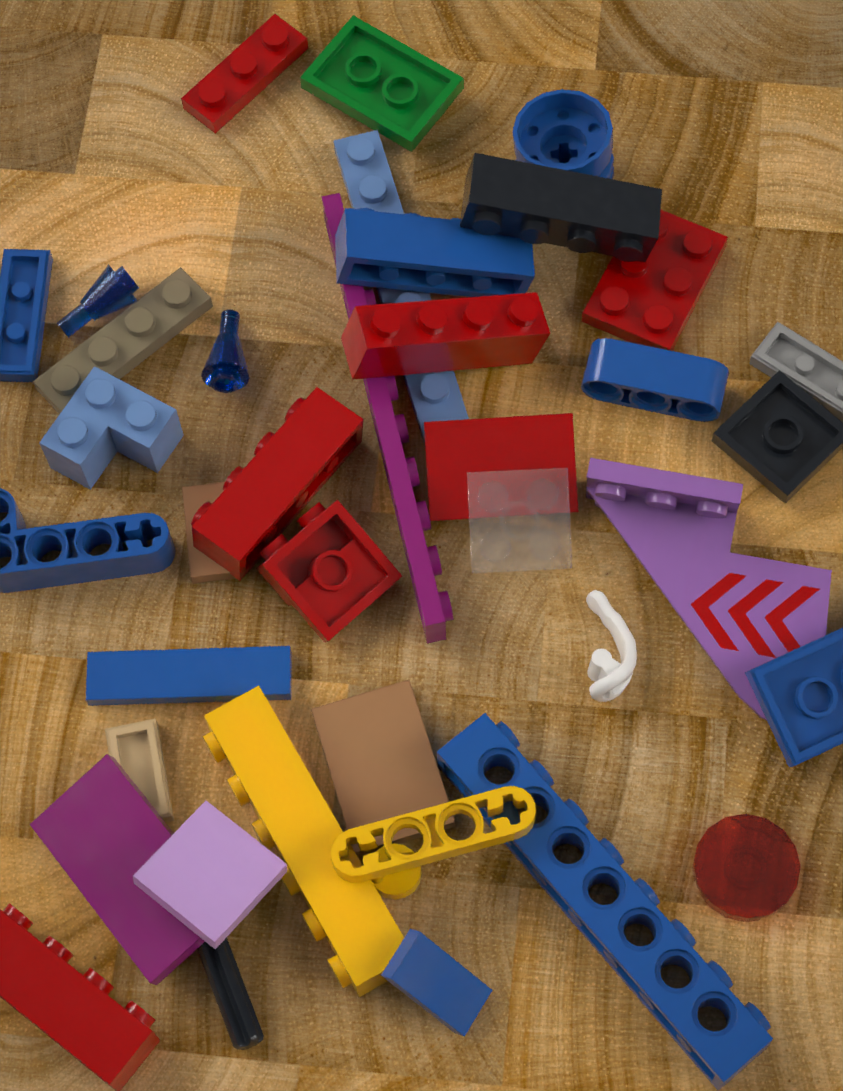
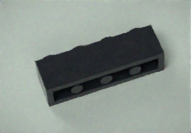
M474 153L465 178L460 227L473 229L482 235L499 234L520 238L530 244L547 243L568 247V249L577 253L594 252L610 255L624 262H646L659 237L662 189Z

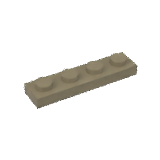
M180 267L35 379L33 383L36 390L60 414L94 366L121 379L212 308L211 297Z

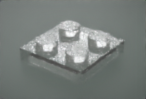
M568 468L467 473L472 573L572 568Z

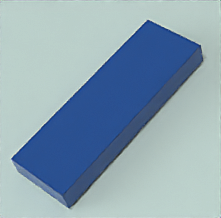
M4 249L0 273V381L33 382L38 378L53 263L50 250Z

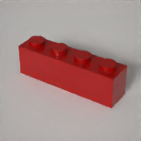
M532 292L355 306L343 331L341 341L352 380L532 364L549 337L550 330L538 293Z
M318 387L306 399L298 398L287 411L285 423L277 432L273 433L270 431L259 441L252 460L244 468L238 466L230 473L223 485L224 491L213 503L210 501L205 502L197 510L191 522L193 547L241 581L262 557L259 552L283 533L362 442L364 419Z
M8 903L3 910L0 909V997L115 1091H121L161 1041L150 1029L156 1020L131 1000L125 1007H122L109 996L114 987L90 967L83 975L68 964L69 960L74 956L68 949L50 935L43 942L38 940L28 932L33 922Z

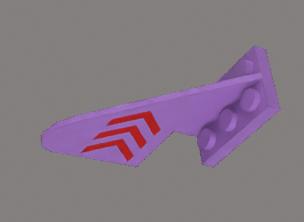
M590 458L586 498L595 500V506L601 508L736 695L760 718L767 720L745 672L826 635L832 570L731 553L730 549L736 514L743 490V484Z

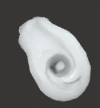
M593 590L587 595L586 602L589 608L600 617L603 625L610 631L621 659V663L612 658L609 651L597 649L593 652L587 674L592 681H595L589 689L591 698L598 702H608L618 697L631 680L637 661L636 642L625 621L613 609L604 593Z

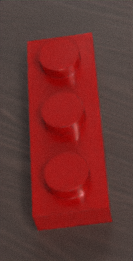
M274 14L181 98L183 109L216 134L309 49L307 37Z

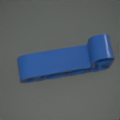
M0 488V513H8L6 518L0 522V558L11 557L9 563L5 567L0 568V593L152 574L165 570L175 558L176 549L167 523L161 516L154 513H139L26 529L24 518L13 496L8 491ZM148 540H152V546L147 547ZM123 542H126V545L128 547L127 551L124 550L122 544ZM98 545H111L109 550L102 555H90L92 549ZM53 550L61 551L59 557L54 561L41 562L42 557L46 553Z

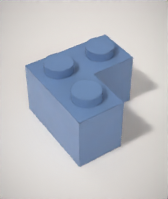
M94 366L39 444L51 469L91 490L117 452L158 473L184 434L175 408Z

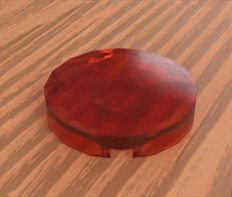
M741 814L725 817L707 829L696 846L692 872L697 888L701 892L700 895L710 908L725 918L752 922L769 917L786 906L798 886L801 866L796 846L782 828L767 818Z

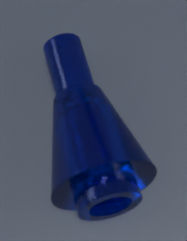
M108 264L80 300L81 304L58 321L57 324L70 337L92 319L95 321L134 304L137 299L133 293L139 287L123 266L114 271Z
M231 309L224 310L221 313L219 335L201 373L204 383L221 393H231L245 387L250 379L241 340L238 336L240 314Z

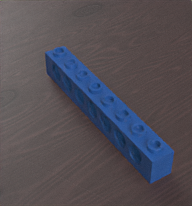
M484 713L437 751L438 768L464 798L505 786H517L531 794L535 805L540 806L546 811L548 815L546 819L534 824L527 835L504 844L719 1091L766 1050L772 1042L773 1038L767 1032L771 1028L768 1020L755 1005L750 1002L743 1005L732 993L730 988L733 986V982L719 964L713 960L706 963L694 950L693 946L696 944V941L690 931L679 920L674 919L670 922L656 907L660 901L652 888L641 878L633 881L621 867L624 860L613 844L606 838L598 841L587 829L586 825L589 821L581 808L570 798L564 802L551 788L554 781L542 764L535 759L529 763L518 751L517 747L520 746V743L511 729L502 721L495 725L487 714ZM501 766L507 768L513 774V777L507 783L494 784L488 781L484 775L489 769ZM512 801L503 803V812L492 817H488L487 807L478 808L483 816V820L490 828L491 820L501 817H507L511 825L520 823L518 813L521 809H516ZM562 844H571L580 850L582 858L576 863L564 864L555 858L553 851ZM596 884H607L616 891L618 898L611 904L601 905L590 898L588 890ZM632 924H642L651 931L653 941L646 946H635L626 939L624 930ZM678 965L688 973L690 983L683 988H672L662 980L660 971L665 966ZM707 1006L718 1008L726 1018V1028L720 1031L707 1030L698 1020V1011Z

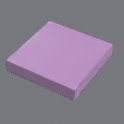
M205 801L133 875V881L142 891L211 947L216 949L285 875L287 864L208 801Z

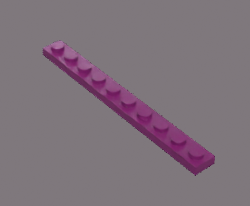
M340 193L321 196L324 220L335 266V234L344 213ZM340 284L348 320L355 306L376 304L373 289L364 290L363 286ZM395 377L363 379L426 643L446 640V622L454 620L447 590L438 592L434 577L442 575L436 545L427 547L423 531L431 530V524L425 500L416 502L412 488L420 486L415 458H405L402 447L403 443L409 442L404 414L394 415L391 401L399 400Z

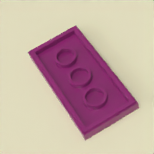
M106 754L30 823V826L148 982L158 985L205 941L134 884L133 875L174 832L117 760Z

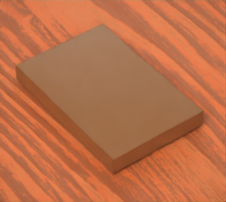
M410 680L311 709L347 830L449 802ZM454 816L449 817L445 822L444 830L456 827ZM404 828L394 835L392 844L408 842L421 838L422 835L415 829ZM383 835L374 837L377 848L361 851L358 844H351L357 857L375 852L383 847Z

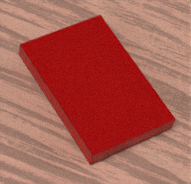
M573 413L424 422L430 521L579 512Z

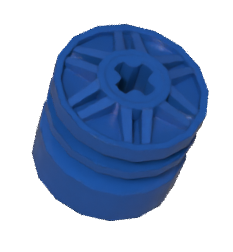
M561 89L546 92L527 102L516 116L512 132L516 161L608 179L614 178V157L612 153L613 127L609 112L598 99L581 91Z

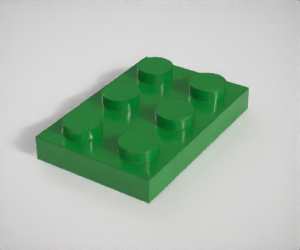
M354 15L300 77L302 89L367 127L378 130L379 134L410 152H413L464 89L463 77Z

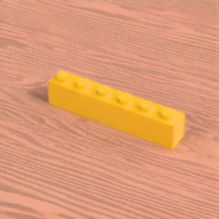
M260 686L205 714L204 717L210 732L202 737L216 763L226 759L234 773V776L226 780L240 806L242 807L250 803L259 819L251 823L261 844L267 849L275 847L281 859L287 864V872L281 880L291 896L300 892L309 909L301 914L316 942L326 937L335 956L327 961L341 987L345 988L352 984L358 996L361 997L387 982L381 974L403 941L404 936L371 880L352 883L343 880L336 873L331 861L330 849L333 841L343 830ZM347 846L348 855L340 858V860H350L353 868L363 866L352 846Z

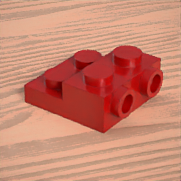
M338 499L326 509L318 502L297 520L302 529L290 540H287L283 534L275 538L259 552L265 561L256 568L288 606L293 605L324 643L330 641L402 577L401 573Z

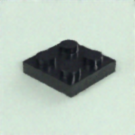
M779 370L713 433L712 442L786 504L843 448V422Z

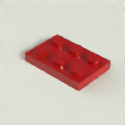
M661 210L659 237L646 262H624L613 256L582 312V322L631 343L673 351L726 248L728 237Z

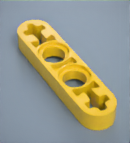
M505 786L348 829L340 833L333 841L330 849L331 861L336 873L343 880L357 883L517 840L527 835L533 828L536 818L535 802L531 794L523 788ZM507 801H512L516 809L525 808L526 811L520 813V823L511 825L507 817L491 820L493 832L484 833L483 816L478 808L487 807L488 817L501 814L503 812V803ZM455 814L469 816L475 823L474 833L465 840L457 841L451 839L444 830L445 822L449 817ZM412 828L422 835L424 841L418 852L412 855H404L394 849L392 840L399 830ZM383 835L384 849L389 861L380 862L379 851L365 855L363 857V866L359 868H353L350 860H340V858L348 855L347 846L358 844L361 851L377 848L374 837Z

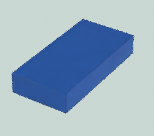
M414 929L408 931L381 974L382 977L452 1032L464 1037L492 992V989L423 933Z

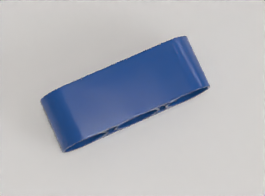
M602 338L593 341L591 344L581 389L587 396L599 401L694 421L709 422L718 419L720 416L729 371L724 364L709 358L616 339Z

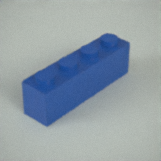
M345 208L335 234L337 284L467 297L526 293L535 277L533 244L526 243L520 238L505 235L479 234L473 229L460 227L461 218L442 219L424 217L416 213L397 214L378 212L369 208Z

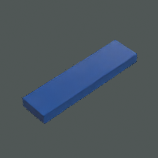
M290 646L87 653L86 702L88 706L229 702L257 686H260L267 700H292V651Z

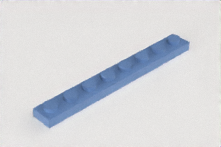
M378 130L334 140V151L352 209L369 208L378 212L404 214ZM376 287L381 304L431 300L430 294L427 292ZM454 371L403 375L424 446V422L469 419Z

